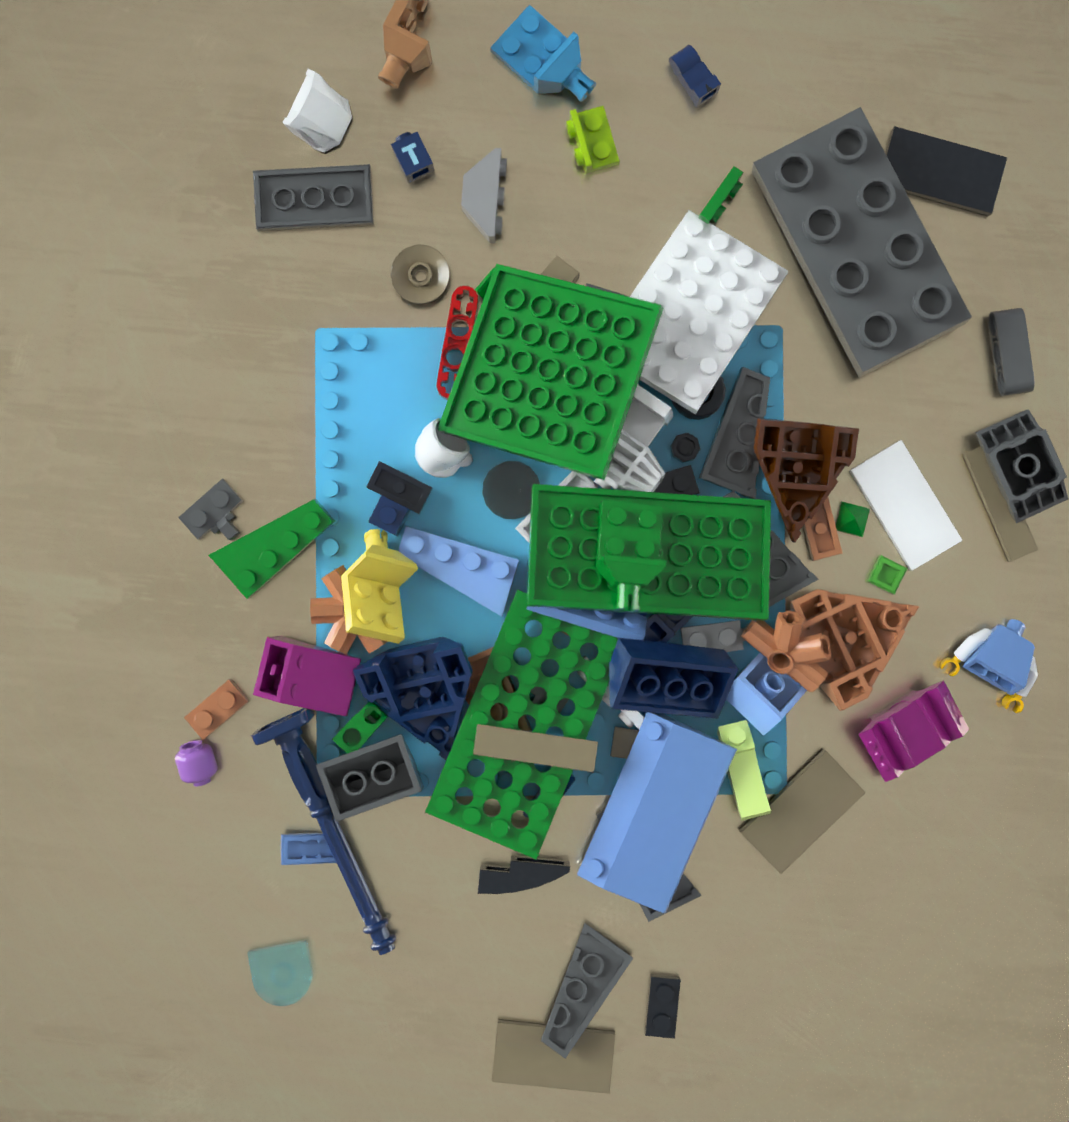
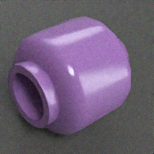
M194 740L179 747L180 751L175 755V762L181 780L186 783H193L194 786H203L211 781L210 777L218 770L212 747L209 744L202 743L201 740Z

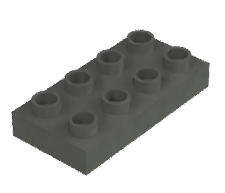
M861 107L753 162L752 174L859 378L963 326L972 318Z

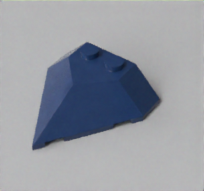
M439 637L394 647L353 669L354 676L364 698L371 703L374 701L388 711L387 715L424 744L426 742L440 751L439 756L447 760L454 743L473 672L463 644L445 637Z

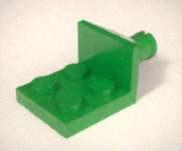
M609 500L601 501L596 569L611 586L617 587V602L615 604V610L617 611L627 609V612H639L641 589L647 586L666 567V560H659L663 506Z

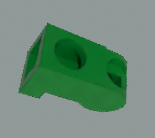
M369 701L332 740L346 753L358 750L379 728L388 715L374 702L371 703Z

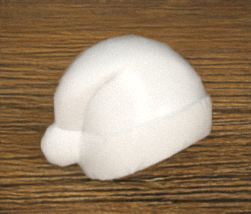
M437 418L430 422L418 437L415 445V457L419 466L426 473L434 477L447 478L453 476L460 467L469 466L473 458L469 453L470 448L465 439L444 434L437 430L441 420Z

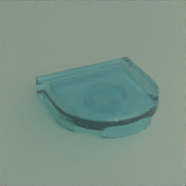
M307 940L259 948L247 952L253 986L257 994L264 1001L275 1006H288L298 1002L306 994L313 977Z

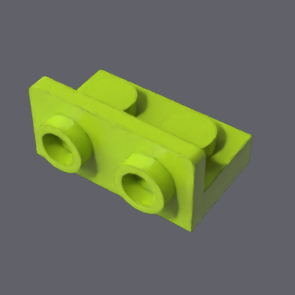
M604 106L578 113L576 109L570 110V120L566 121V126L570 139L574 137L578 146V148L574 149L578 166L583 165L585 174L619 165V157Z

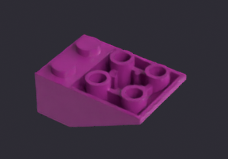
M283 636L267 637L253 695L278 703L346 717L348 716L356 683L353 669L360 665L361 658Z

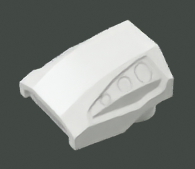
M308 69L306 72L307 76L283 124L313 149L325 153L341 143L352 119L348 99L332 89L318 73Z

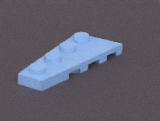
M407 526L405 527L398 550L400 553L415 562L419 568L503 617L518 567V559Z

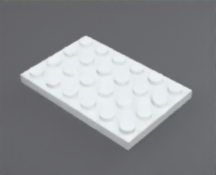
M688 210L630 297L659 304L663 307V312L639 380L696 415L789 271L713 224L705 223L698 218V215Z

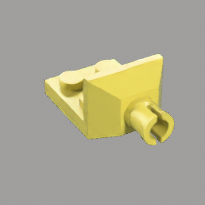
M372 529L364 534L366 551L341 576L346 632L399 644L405 639L399 587L418 570V566L399 551L388 548V534L386 531L383 530L381 532L380 538V529Z

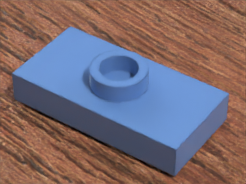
M323 832L281 834V865L336 863Z

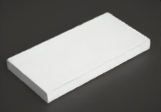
M902 440L849 471L910 571L962 541Z

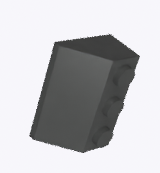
M402 734L316 764L336 822L419 793L424 788L415 760Z

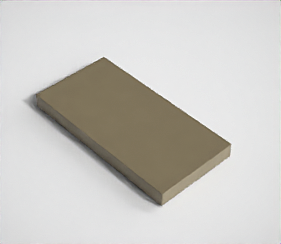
M823 749L768 802L771 809L770 814L752 818L739 831L782 874L866 792Z
M498 1020L492 1082L610 1094L615 1032L585 1029L565 1059L541 1041L546 1025Z

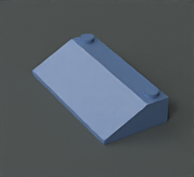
M647 712L577 875L602 889L661 913H666L737 749L665 714Z

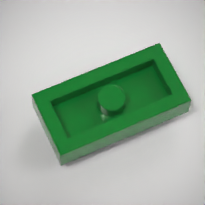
M733 166L700 213L699 219L707 224L711 220L717 223L726 210V207L723 206L728 196L734 199L741 189L743 183L739 180L744 172Z

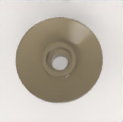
M409 246L402 250L392 263L391 281L393 287L403 299L409 302L424 304L434 301L443 294L449 282L450 272L448 263L444 256L431 246ZM420 271L426 273V278L423 281H418L415 278L416 274Z

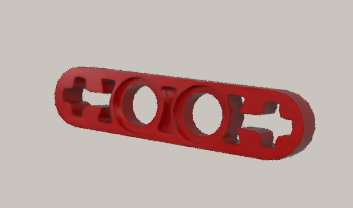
M470 286L458 287L453 292L437 377V391L446 400H448L450 393H446V388L442 387V384L448 383L450 374L449 372H444V368L458 372L460 364L451 365L447 361V354L452 350H459L464 356L475 325L478 295ZM464 293H468L469 298L473 300V303L469 302L466 306V315L472 314L471 318L463 314L454 315V311L461 313V301L457 300V298H462ZM463 321L468 325L469 330L464 336L453 334L452 326L455 322Z

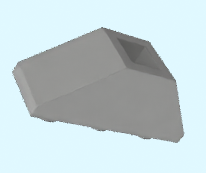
M501 148L492 150L463 176L462 211L489 243H495L496 234L501 235L502 217L497 216L498 205H504L505 188L500 187V176H506L507 158H502Z

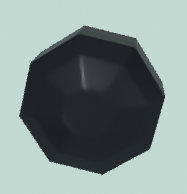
M690 433L677 435L670 445L672 456L682 463L694 460L700 451L698 438Z

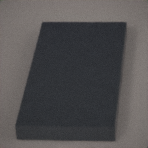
M896 126L892 129L886 150V156L906 193L988 216L992 214L1008 157Z

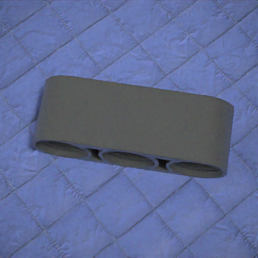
M1015 308L990 312L989 331L999 393L1001 396L1032 392L1035 381L1026 317L1023 309Z

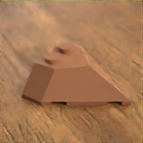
M820 589L813 590L790 601V610L798 612L804 618L801 637L822 633L824 636H827L830 642V659L816 662V664L828 673L820 687L840 711L869 697L873 690V684L880 672H883L905 633L904 629L911 617L917 612L919 606L833 593Z

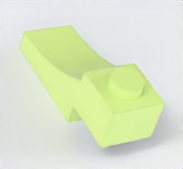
M747 720L719 726L717 731L719 741L737 749L727 774L741 821L770 814L771 809Z

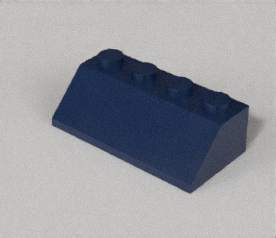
M618 638L609 662L610 707L618 710L718 719L737 674L738 667L724 649Z

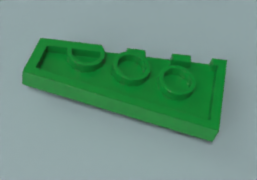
M313 499L209 554V557L243 596L249 599L329 528L335 520L317 499Z

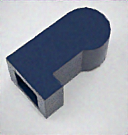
M687 45L669 58L673 72L696 107L718 93L721 86L720 81L715 74L712 75L691 45Z

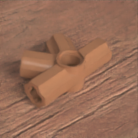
M342 565L321 578L333 597L310 599L311 624L334 623L324 641V644L347 655L358 636L370 654L388 641L346 632L341 576L347 570Z
M790 610L778 613L775 630L763 620H752L743 631L741 637L768 658L767 663L774 672L789 675L808 692L813 693L828 674L816 664V662L827 661L831 657L830 642L827 636L821 633L801 637L804 618L798 612Z

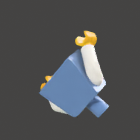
M1010 619L1006 627L997 625L992 629L984 628L968 636L954 651L955 656L953 658H944L940 663V668L943 669L947 663L953 662L955 668L949 673V676H955L960 670L959 663L961 661L965 662L963 665L965 669L1007 693L1002 699V706L1005 709L1009 707L1012 701L1016 700V705L1013 707V712L1015 713L1023 710L1024 704L1021 699L1022 697H1027L1038 678L1036 660L1033 656L1035 647L1033 643L1022 637L1026 628L1024 623L1015 619Z

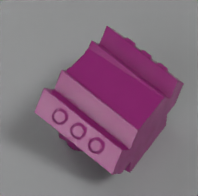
M943 680L923 690H912L869 717L871 722L858 735L885 782L898 778L904 771L919 765L946 748L951 741L963 737L969 728Z

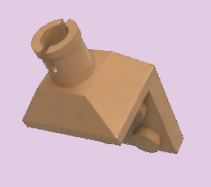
M395 0L383 24L384 51L387 59L378 78L392 88H399L400 82L407 71L414 73L429 67L432 63L429 41L413 33L416 26V21L414 20L419 11L423 12L429 0Z

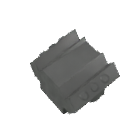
M1029 409L976 432L987 463L1016 523L1069 499L1064 479L1067 478L1046 429H1042L1038 425Z

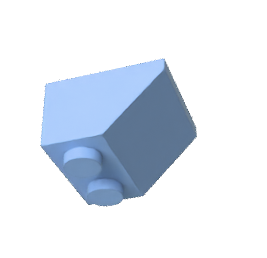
M759 653L735 677L726 700L764 736L785 717L807 690L789 675L774 672L767 663L768 658Z

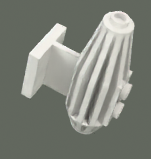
M637 385L605 480L596 478L594 482L603 489L613 488L615 490L654 492L666 473L653 455L649 445L664 424L667 426L674 417L672 408Z

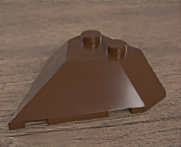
M757 419L754 451L792 542L795 543L802 534L800 530L808 518L812 519L839 482L837 477L844 467H849L855 459L859 428L776 419Z

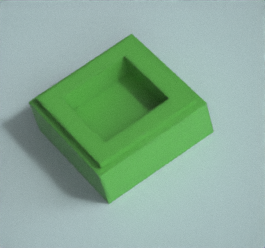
M879 555L866 582L895 595L908 568Z

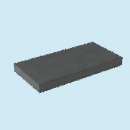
M370 164L253 171L257 231L374 225Z

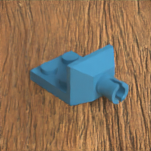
M530 4L490 47L491 52L538 94L562 92L566 88L582 102L587 98L586 93L590 94L596 86V82L591 80L581 70L578 34L573 31L566 38Z

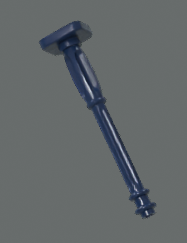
M302 708L257 729L251 737L257 746L273 739L276 746L280 745L291 779L302 800L311 811V817L317 819L365 923L363 932L370 934L373 940L371 949L378 951L379 955H384L395 949L396 935L389 933L386 926L389 920L387 917H382L340 824L335 821L316 767L317 762L310 748L301 737V734H303L301 726L310 722L314 717V712L312 709Z

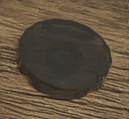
M506 461L496 465L487 473L483 482L482 495L486 506L493 514L503 519L517 520L531 513L532 485L540 484L535 472L529 466L517 461Z

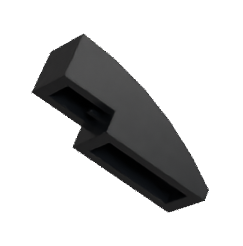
M511 856L510 867L481 865L478 894L514 893L539 887L569 873L570 861Z

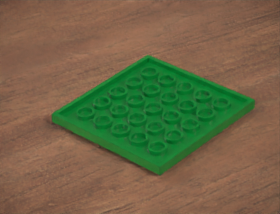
M496 264L437 430L454 437L605 480L655 336L663 307L659 304Z

